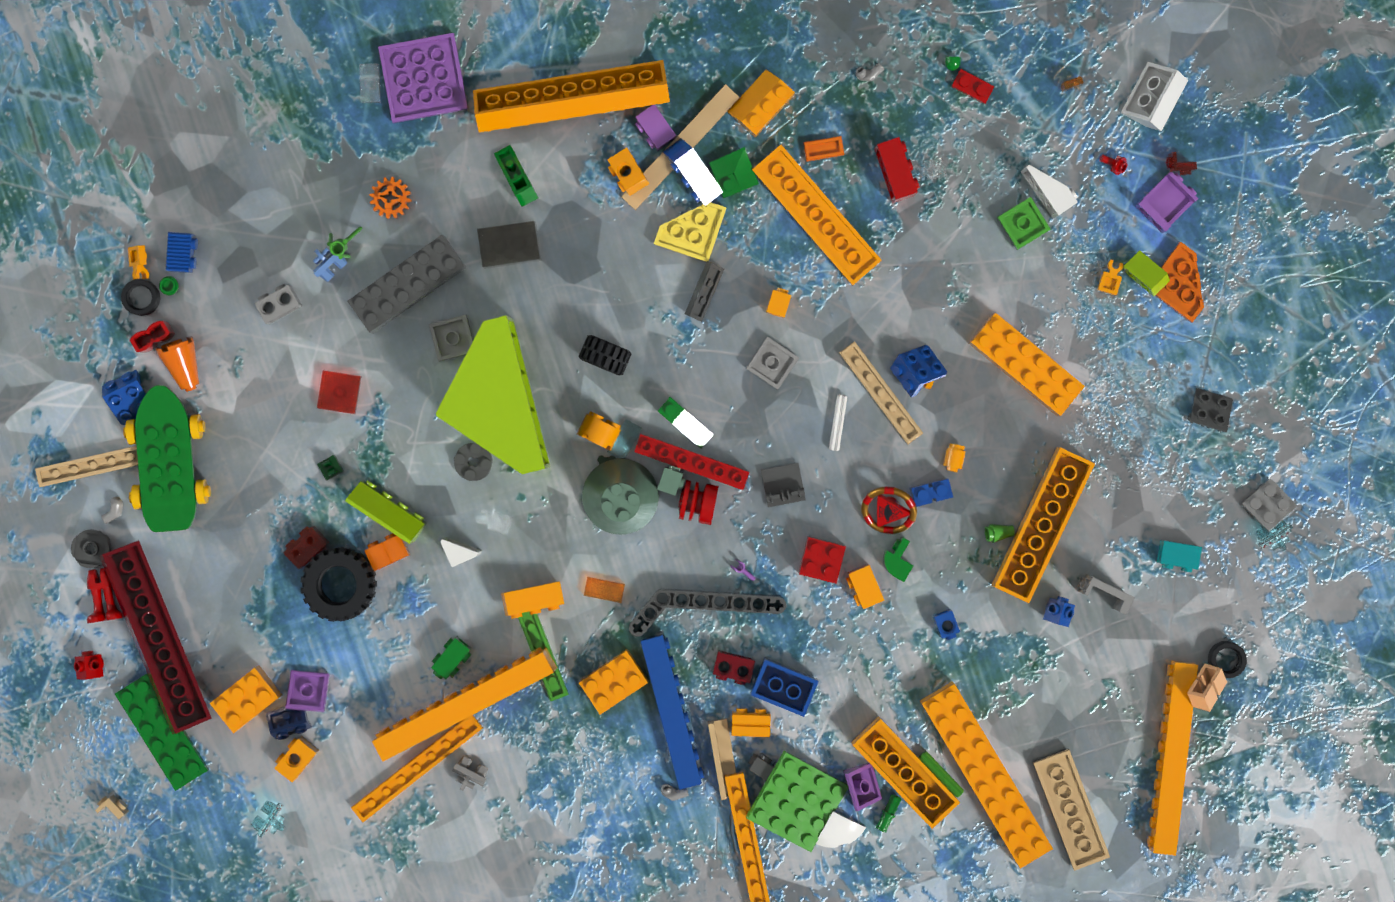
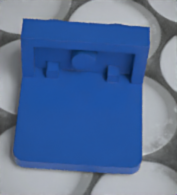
M928 345L899 354L890 367L911 398L918 395L924 384L945 377L947 374V370Z
M137 370L124 373L116 380L106 382L102 386V397L121 425H125L127 420L136 419L138 408L146 392L141 386L140 374Z

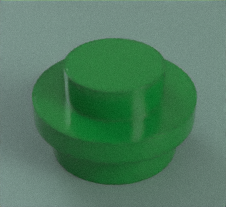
M166 276L161 279L159 289L163 294L170 296L178 291L179 284L174 277Z

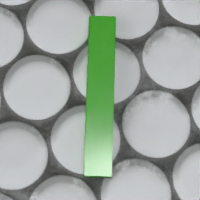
M522 613L523 617L518 619L531 652L539 647L542 650L547 648L557 666L554 673L542 679L550 701L569 695L538 614Z

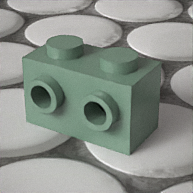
M672 465L669 468L665 467L657 490L676 496L678 488L682 489L686 479L682 477L681 468Z

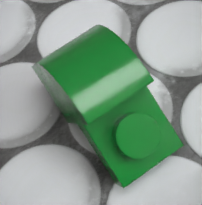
M903 537L900 540L896 539L892 546L893 553L885 549L883 563L886 570L892 576L905 582L913 565L901 559L910 543L909 540Z

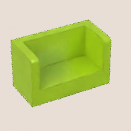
M1140 250L1123 266L1126 274L1153 297L1170 281L1168 273Z

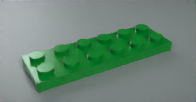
M148 674L115 693V696L175 791L209 770L185 730L177 734L171 733Z

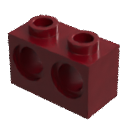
M718 650L713 675H716V679L727 681V678L734 679L736 684L745 685L751 682L755 659ZM726 661L729 663L730 667L727 671L719 669L718 666L721 662ZM740 666L748 668L746 675L738 674L737 670Z

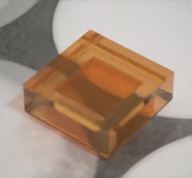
M1079 76L1061 84L1062 92L1081 86L1084 83L1082 77Z

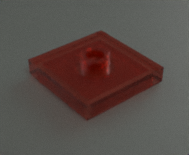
M323 370L317 408L356 414L362 376Z

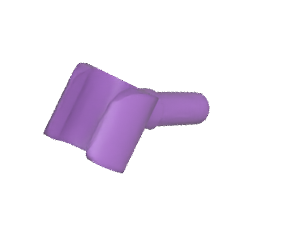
M735 559L739 562L737 568L730 565L731 568L738 573L745 574L754 581L756 577L745 569V564Z

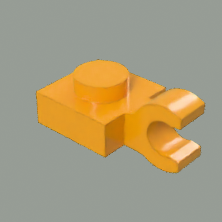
M145 245L128 247L129 267H133V279H140L139 273L142 274V279H148L149 272L143 266L147 265Z

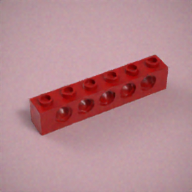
M640 434L634 451L635 453L744 490L750 473L749 471Z

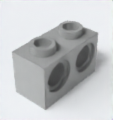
M282 284L275 288L276 292L270 295L266 293L258 297L259 301L254 304L265 324H271L302 307L292 286ZM285 293H288L290 295V301L284 304L282 302V296ZM271 302L274 308L272 312L267 313L265 306Z

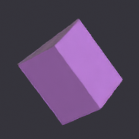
M870 763L843 770L855 811H859L882 799L875 771Z

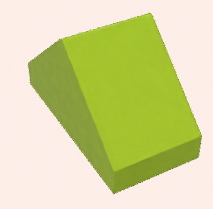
M505 315L483 321L436 412V416L521 474L550 468L514 320Z

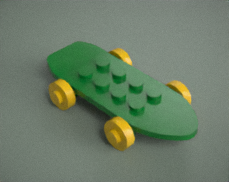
M162 385L154 386L146 393L138 408L136 419L127 420L123 428L124 438L127 439L128 444H136L140 481V484L132 486L131 492H129V501L135 510L142 509L145 522L152 532L189 529L195 518L197 502L198 504H207L209 497H211V488L207 484L206 479H198L195 483L191 436L193 439H202L203 432L206 429L205 421L202 420L200 414H192L189 422L187 412L180 399L172 390Z

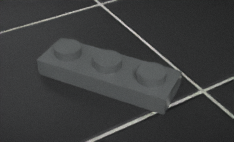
M709 261L706 262L685 315L698 321H703L723 274V268Z

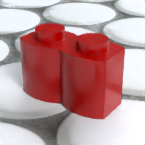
M157 321L151 324L146 331L134 334L130 338V342L136 352L146 353L156 348L158 343L169 341L175 335V332L169 322Z

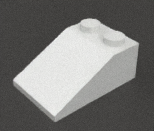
M1028 165L1021 171L1052 219L1078 203L1076 200L1078 197L1072 188L1069 189L1066 185L1033 166Z

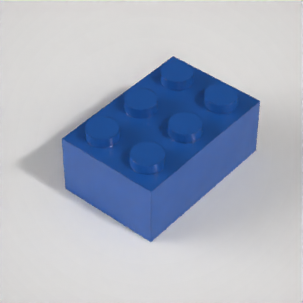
M764 657L750 695L804 717L819 681L815 677Z

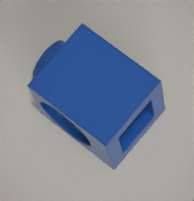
M951 609L932 615L942 639L950 640L957 637L956 633H959L960 630ZM951 621L952 627L947 631L943 630V622Z

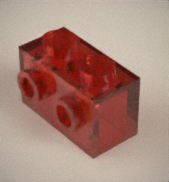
M306 526L299 533L300 537L296 541L292 539L285 546L284 555L298 570L302 569L330 543L315 526L310 528Z

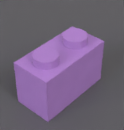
M655 105L650 106L635 117L637 121L635 123L640 133L645 132L648 136L646 141L652 149L655 147L659 151L676 138V134Z

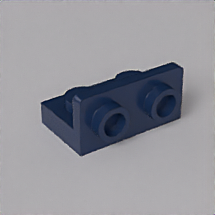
M282 707L266 713L270 734L278 740L286 739L289 735L295 733H304L307 729L312 728L311 723L308 721L307 713L303 710H292Z

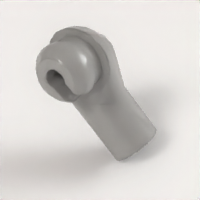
M877 63L871 70L859 67L855 73L857 79L871 82L885 69L880 63Z
M113 497L110 501V511L101 516L105 524L121 516L123 501H121L120 497Z
M669 784L661 786L662 795L671 801L689 796L687 788L677 790Z

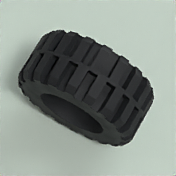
M337 547L322 551L305 566L303 570L304 575L301 576L300 581L302 583L300 588L301 594L304 593L305 598L303 600L305 604L308 603L310 606L309 610L312 613L316 612L318 617L322 619L326 618L332 622L352 619L363 613L375 597V587H377V581H375L376 573L372 570L369 560H366L363 554L355 552L354 549ZM332 567H345L353 573L356 579V591L345 602H334L323 592L322 577Z

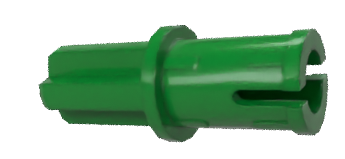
M895 794L890 796L885 809H882L883 813L876 825L878 830L887 832L892 819L896 817L895 813L901 802L899 796Z

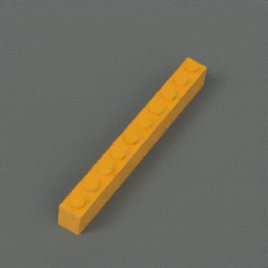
M1171 660V665H1168L1167 668L1169 684L1165 686V695H1167V701L1163 704L1165 719L1164 722H1161L1160 731L1163 733L1162 741H1159L1158 751L1161 752L1160 760L1156 762L1158 779L1154 781V790H1156V796L1152 799L1154 813L1153 817H1150L1149 822L1152 830L1151 836H1148L1147 846L1150 847L1149 850L1157 854L1176 856L1193 715V706L1187 693L1193 682L1197 680L1198 664L1192 662Z

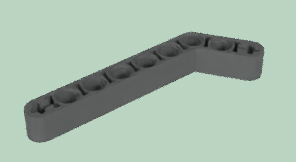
M659 589L633 618L629 625V631L634 636H642L665 608L781 614L786 609V602L779 595ZM658 594H667V602L660 603L657 600ZM679 594H684L687 597V601L684 604H679L676 601V597ZM699 595L705 596L706 603L698 605L695 602L696 597ZM716 597H724L726 600L725 604L717 606L714 603ZM737 597L744 599L745 603L742 607L734 605L733 602ZM755 599L763 600L764 604L761 608L753 606ZM766 599H770L769 603H776V600H779L783 605L779 606V609L769 605L770 609H766ZM649 607L653 608L656 614L654 617H647L645 610ZM640 615L645 621L649 622L648 624L646 622L642 624V631H634L635 626L633 624H639L642 620L639 618Z

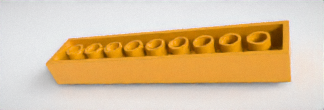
M663 60L473 90L474 113L479 132H489L670 102Z
M539 647L530 652L528 658L525 659L522 656L511 663L512 666L508 667L505 665L494 672L495 675L487 674L477 681L478 684L474 685L472 682L460 690L461 693L457 694L455 691L447 695L443 702L438 700L430 704L426 711L420 709L413 713L409 720L406 717L399 720L396 724L392 725V729L388 726L380 730L379 733L375 734L376 738L372 743L382 762L554 673L557 666L548 649L542 650Z
M953 681L921 699L920 703L1019 868L1021 869L1053 850Z

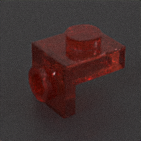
M1171 152L1169 157L1166 158L1167 169L1170 168V172L1180 173V176L1191 175V172L1197 170V162L1177 163L1176 152Z

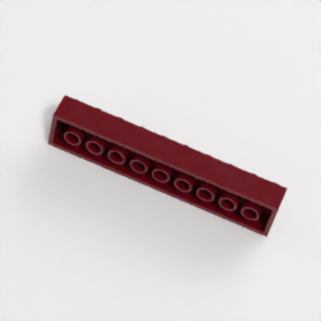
M138 540L102 554L100 559L171 733L177 734L212 719L140 541Z

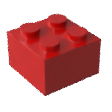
M807 536L798 572L799 575L837 584L846 546Z

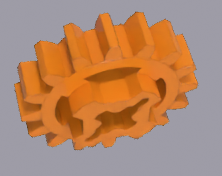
M384 177L383 183L377 181L378 187L372 186L375 192L369 194L370 197L374 198V200L370 201V204L376 205L373 208L375 212L380 210L379 216L382 217L386 214V218L390 219L391 215H393L397 219L398 213L404 215V208L409 210L406 204L412 202L411 199L407 198V196L411 195V192L405 191L408 188L406 184L401 186L402 180L399 179L395 182V178L391 177V180L388 181ZM387 186V189L381 193L380 191ZM396 186L402 191L403 196L397 194ZM392 193V195L397 199H392L391 202H389V200L385 199L384 197H389ZM378 200L385 203V209L380 206ZM401 203V205L394 210V207L397 204Z

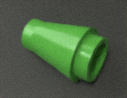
M990 524L985 527L987 542L995 543L1015 535L1013 525Z

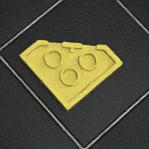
M712 202L706 206L702 204L660 225L654 245L704 262L709 261L727 208Z

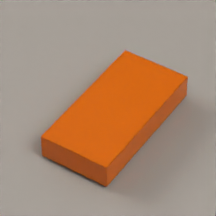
M841 136L803 142L806 162L844 156Z

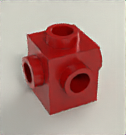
M84 651L82 656H75L74 670L76 671L77 680L104 677V661L101 654H94V651Z

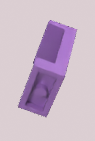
M1173 172L1168 173L1135 206L1161 233L1166 232L1198 200L1196 191L1190 186L1187 187L1182 182V177Z

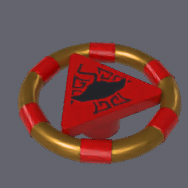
M885 486L872 490L865 496L861 505L862 516L866 523L874 530L885 534H897L906 531L912 526L917 517V507L912 497L895 487ZM881 494L897 495L901 497L902 499H904L910 510L899 505L896 498L885 497ZM876 496H878L877 523L868 512V506ZM909 516L900 526H883Z

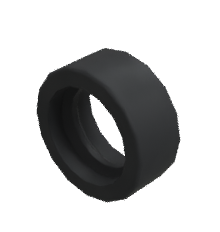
M135 279L128 282L121 293V301L124 308L131 314L139 316L153 313L159 306L161 299L156 285L143 279ZM138 286L146 287L152 295L151 303L142 309L134 307L130 302V293Z
M1221 641L1210 649L1208 665L1218 667L1216 663L1217 654L1223 649H1232L1238 655L1237 666L1230 671L1223 670L1225 678H1234L1244 671L1247 664L1246 654L1238 644L1230 641Z

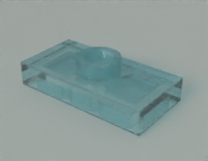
M625 419L620 428L621 431L612 450L607 451V453L616 458L626 459L642 430L640 426Z

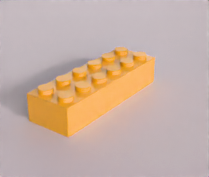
M997 313L991 315L968 343L1056 416H1061L1085 387Z
M880 716L851 742L860 754L932 829L960 804L955 795Z

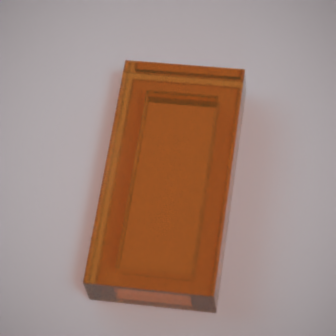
M587 577L584 596L621 603L625 584Z

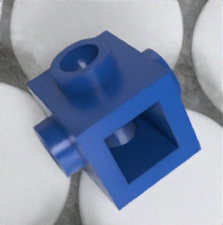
M1058 596L1057 599L1049 597L1043 620L1069 627L1074 615L1075 605L1068 603L1069 599Z

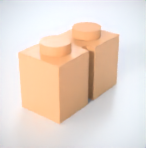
M1204 664L1197 676L1198 680L1193 682L1187 694L1193 707L1210 712L1218 699L1217 695L1220 696L1227 680L1222 668Z

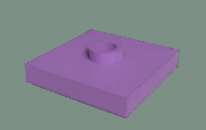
M291 670L285 708L325 712L329 673Z

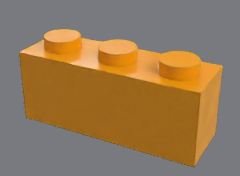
M560 581L501 593L505 616L511 615V619L523 617L522 613L530 612V615L541 613L543 608H548L549 611L560 609L559 605L564 604Z

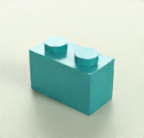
M1160 540L1157 563L1162 564V568L1173 569L1174 566L1181 567V571L1192 572L1193 569L1199 570L1202 547Z

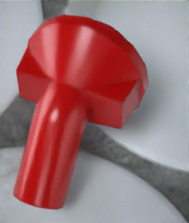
M1104 154L1100 157V162L1112 166L1110 171L1115 175L1124 173L1127 169L1128 164L1125 157L1117 156L1116 159H1113Z

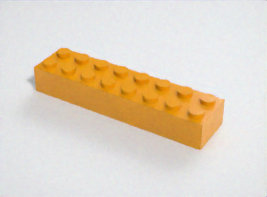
M1061 447L1056 448L991 586L1030 603L1095 463Z

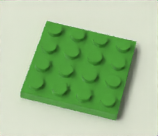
M784 750L747 813L746 818L812 852L831 812L837 809L848 790V785Z

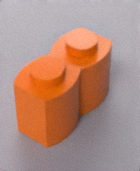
M392 533L386 536V541L379 543L377 540L368 544V549L364 551L373 571H377L409 556L410 553L404 540Z

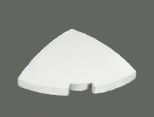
M832 811L816 844L829 848H835L846 843L850 844L864 832L866 827Z

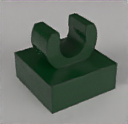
M335 455L317 464L326 481L344 472Z

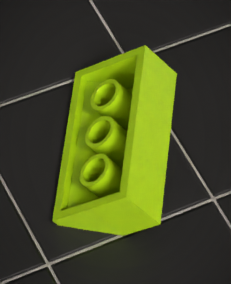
M360 481L346 498L345 502L408 544L415 542L427 524L423 521L425 518L417 512L413 514L408 511L409 507L404 503L393 501V496L383 490L381 493L375 489L377 485L371 481Z

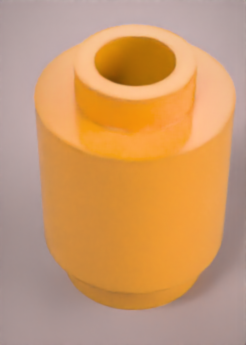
M950 443L949 448L946 449L943 466H947L946 470L958 472V469H962L966 453L964 451L965 446Z

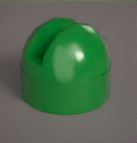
M945 57V65L949 70L954 71L959 68L961 57Z

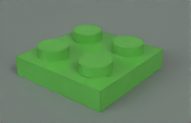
M1031 197L997 217L1017 250L1051 230Z

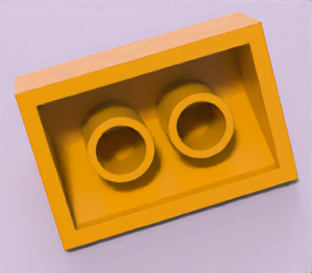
M765 70L727 113L756 138L791 100L795 92L780 78Z

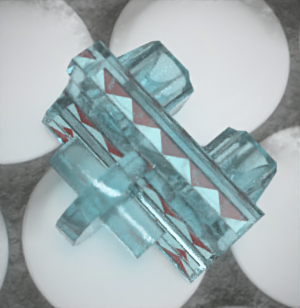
M1283 520L1274 528L1276 531L1271 534L1263 527L1256 531L1259 539L1258 545L1261 549L1274 543L1271 545L1273 550L1280 548L1282 551L1287 550L1285 544L1290 539L1288 536L1283 537L1290 534L1293 527L1290 523L1287 524Z
M270 801L264 803L261 811L268 815L266 821L257 815L251 823V826L258 831L256 835L262 837L270 826H273L270 830L272 834H275L277 830L283 831L285 829V826L282 824L285 818L280 815L277 820L275 819L283 807L282 804L278 803L276 805Z

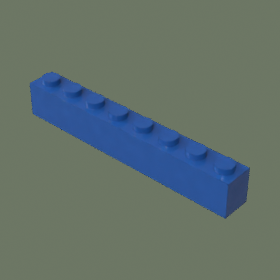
M660 634L641 639L679 790L702 784L701 779L704 778L702 767L698 768L696 760L700 758L697 748L693 749L692 742L695 739L693 731L688 730L687 723H690L688 712L683 711L682 705L685 704L683 693L678 692L677 686H680L678 674L674 675L672 668L675 667L673 656L668 654L667 649H670L668 637L664 638V635Z

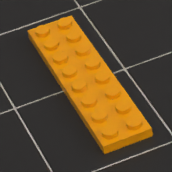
M782 145L778 146L752 169L755 175L852 286L882 261Z

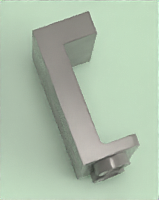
M1087 574L1085 578L1082 577L1080 579L1078 592L1088 596L1094 586L1116 597L1117 600L1112 609L1127 615L1135 597Z

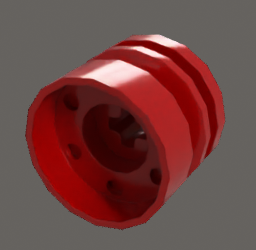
M686 480L679 500V519L684 520L685 512H690L688 521H692L694 514H698L699 523L711 525L719 486L706 484L703 492L699 491V482H696L695 489L691 490V481Z

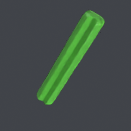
M927 751L922 752L919 756L920 760L956 797L961 796L964 790Z

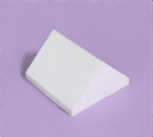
M448 537L441 540V545L451 567L470 560L482 552L480 549Z

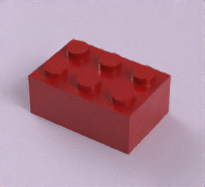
M900 137L877 144L874 150L892 204L914 197L918 193L919 184L917 178L912 176L913 166L911 160L906 158L905 152H907L905 142L901 141Z

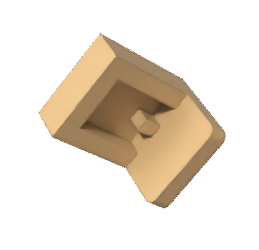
M114 795L109 798L106 796L97 803L99 807L95 810L99 813L107 807L118 819H121L129 812L126 803L121 799H117Z

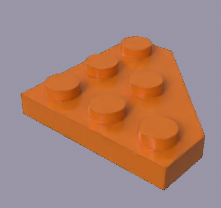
M1179 242L1161 266L1168 273L1170 281L1155 296L1192 323L1204 308L1200 275L1197 267V254L1185 244Z

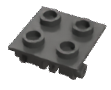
M1196 388L1192 412L1189 413L1187 420L1192 424L1196 423L1202 427L1206 426L1208 429L1213 428L1219 432L1227 433L1233 399Z
M799 463L761 470L768 507L806 500Z

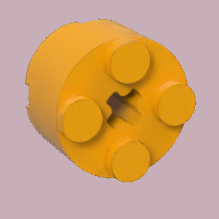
M592 411L589 414L586 413L576 434L611 451L621 431L619 430L621 426L608 419L606 422H603L604 417Z

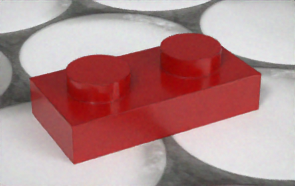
M962 69L958 72L951 86L984 105L994 89L993 85Z

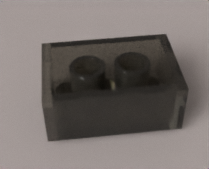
M535 221L477 229L482 267L484 269L542 261Z

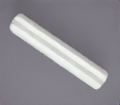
M837 395L829 450L839 451L847 403L846 395Z

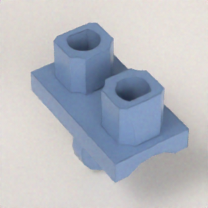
M327 247L322 252L318 249L314 251L318 256L313 262L316 265L321 260L323 262L313 272L317 277L320 276L327 282L335 275L328 268L332 263L339 269H342L347 264L345 258L339 259L338 256L332 253L326 258L325 256L330 253Z

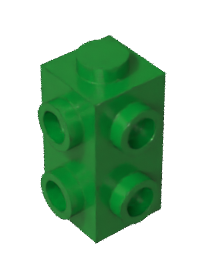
M458 636L454 640L450 638L444 645L446 650L442 655L438 653L432 660L434 663L431 667L434 670L433 674L439 679L444 678L446 680L449 676L453 678L460 670L457 667L460 662L465 663L472 655L469 652L472 647Z

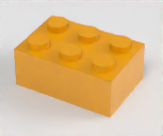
M626 649L581 679L579 684L601 715L646 685L649 680L629 650Z
M258 665L209 704L229 729L235 733L283 694L260 665Z

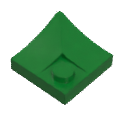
M745 147L709 162L715 180L723 191L721 193L723 199L759 185L756 175L752 171L753 167Z

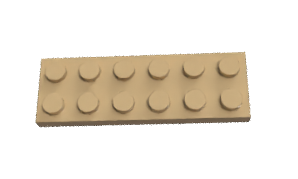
M1066 749L1033 762L1073 870L1075 871L1110 858L1070 750Z

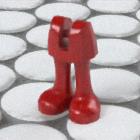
M104 568L100 569L101 582H99V575L96 569L88 570L87 589L91 590L94 611L87 617V624L123 618V613L115 606L112 586ZM101 589H103L106 601V615L102 604Z

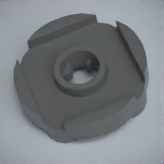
M477 443L463 445L454 457V466L457 473L468 481L481 480L491 471L492 455ZM470 457L478 458L477 467L469 466Z
M94 529L81 532L73 539L71 544L72 556L75 557L79 565L86 568H95L103 565L100 556L111 551L109 537L101 531ZM90 543L96 547V551H93L94 554H90V551L87 550V545L90 546Z

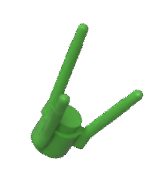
M358 227L344 240L336 239L333 241V234L329 233L327 245L330 246V252L338 256L339 259L350 258L349 254H344L348 248L347 243L362 230V227Z

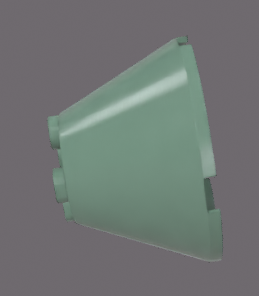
M616 458L599 464L588 475L582 491L583 507L588 518L601 530L619 535L633 533L643 528L654 516L659 501L658 487L652 474L643 465L630 459Z

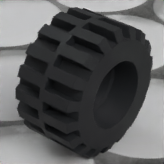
M587 335L578 357L582 361L620 376L624 374L632 354L629 350L593 335Z

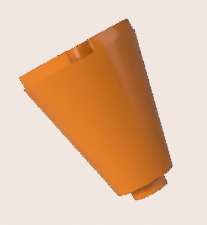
M192 336L186 337V341L182 342L181 339L162 345L161 349L156 348L158 356L181 390L185 389L186 392L196 389V385L199 384L195 345Z

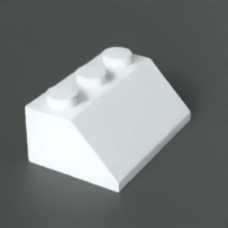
M1147 62L1121 113L1148 128L1162 131L1188 79L1176 69Z

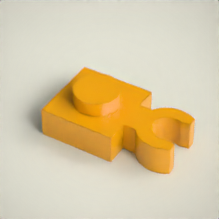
M1110 260L1107 264L1109 272H1102L1097 290L1116 296L1122 277L1117 276V274L1122 270L1123 263H1119L1118 268L1114 269L1112 267L1113 260Z

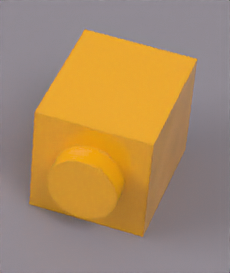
M777 288V291L773 290L766 313L785 318L792 296L788 294L789 291L782 288Z

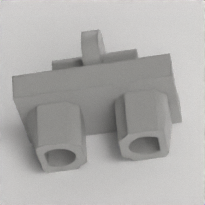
M465 756L461 758L458 764L455 763L452 770L465 777L464 779L458 776L456 779L457 782L462 784L460 790L463 791L466 786L471 789L474 788L475 784L469 780L483 787L488 768L479 764L474 773L468 769L472 760Z

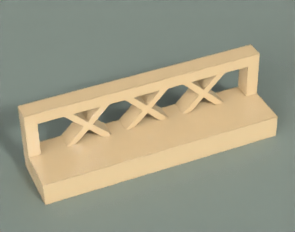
M727 718L708 721L721 800L727 799L728 796L724 775L736 773Z

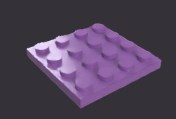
M454 33L378 47L392 123L469 110Z

